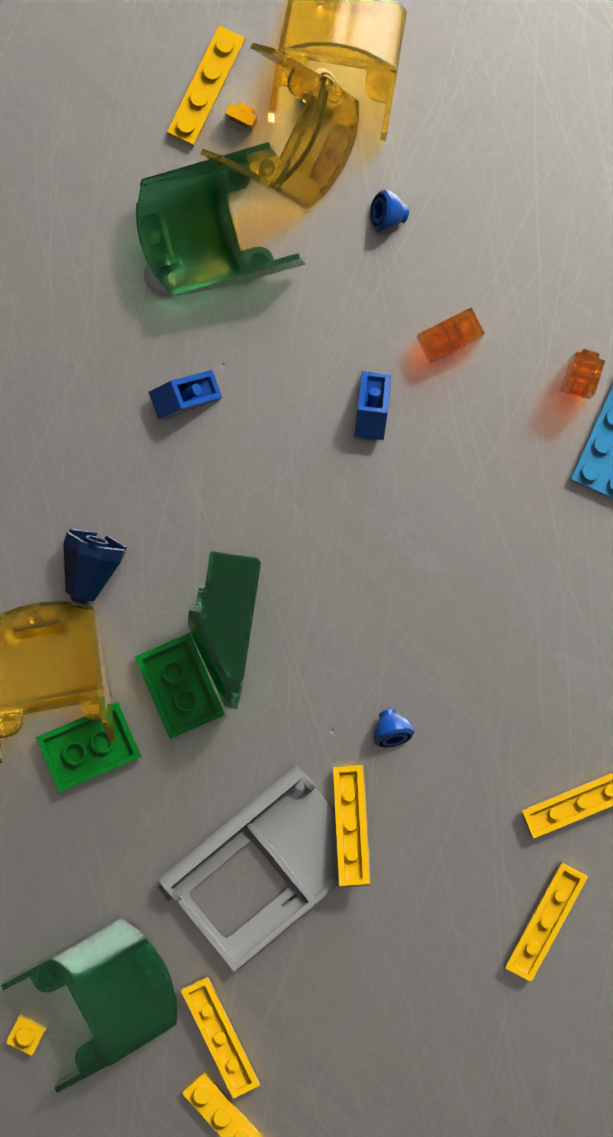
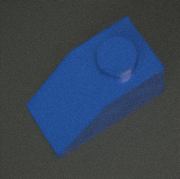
M213 370L171 380L149 391L158 419L181 414L223 398Z
M362 371L354 437L384 440L391 385L390 374Z

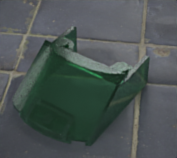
M269 142L141 180L138 203H136V222L140 244L152 272L173 296L247 283L256 278L306 264L305 258L299 253L274 260L272 253L264 247L242 249L228 194L240 191L249 185L251 181L249 163L277 155L276 149Z
M212 551L209 555L205 588L199 587L196 605L202 606L201 612H188V629L225 708L238 710L261 562L255 557Z
M123 918L115 920L6 978L0 985L2 990H6L30 977L34 986L39 991L45 993L53 992L66 985L94 1038L78 1048L75 1053V1063L78 1069L58 1079L54 1086L57 1093L107 1066L110 1067L177 1024L176 991L164 959L148 937Z

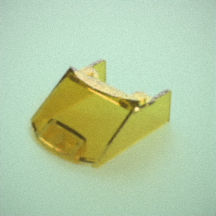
M288 0L268 111L269 122L275 123L281 86L295 87L304 80L307 62L311 60L367 70L365 79V92L367 96L376 102L386 103L380 140L386 141L407 10L395 0Z
M252 43L250 49L291 71L287 80L288 89L293 96L306 102L280 158L266 151H257L250 157L246 167H243L222 155L202 149L200 154L301 208L309 209L330 190L348 161L358 129L359 101L330 78L320 75L274 48Z
M49 601L21 606L0 614V764L3 763L1 739L16 735L23 726L22 715L80 704L83 714L88 719H101L109 742H115L111 705L112 695L94 607L87 605V608L73 606L72 602Z

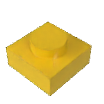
M230 102L225 112L227 120L250 131H253L257 123V115L253 114L255 111L253 108L241 102H238L237 105Z
M20 1014L6 1043L33 1056L47 1027Z

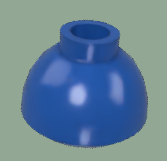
M381 190L375 195L370 207V221L376 231L385 232L392 230L399 223H405L408 219V206L403 205L396 194L387 190Z
M395 709L385 710L379 714L380 720L374 728V744L383 748L395 747L409 741L415 732L410 722L403 716L398 715Z

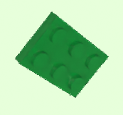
M190 633L134 656L170 739L225 715Z
M119 702L36 737L58 792L142 757Z

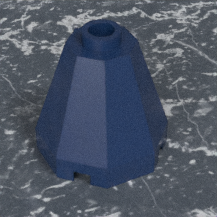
M70 528L69 532L66 533L63 543L65 592L71 596L70 599L80 604H88V601H95L123 560L127 550L126 545L106 535L105 540L96 537L98 533L93 531Z

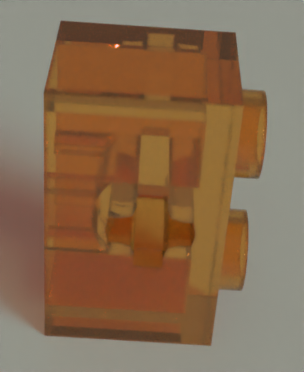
M471 307L419 333L416 338L429 364L483 338L485 333Z
M582 349V352L576 351L570 357L560 392L586 400L592 398L596 393L605 360L599 359L600 354L591 350Z

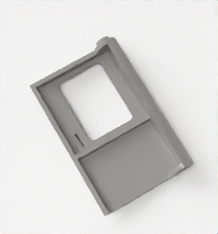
M296 764L158 878L161 885L157 888L168 901L173 898L178 902L235 972L339 885L335 809ZM253 843L284 879L287 888L231 936L223 937L193 901L190 893L245 845Z

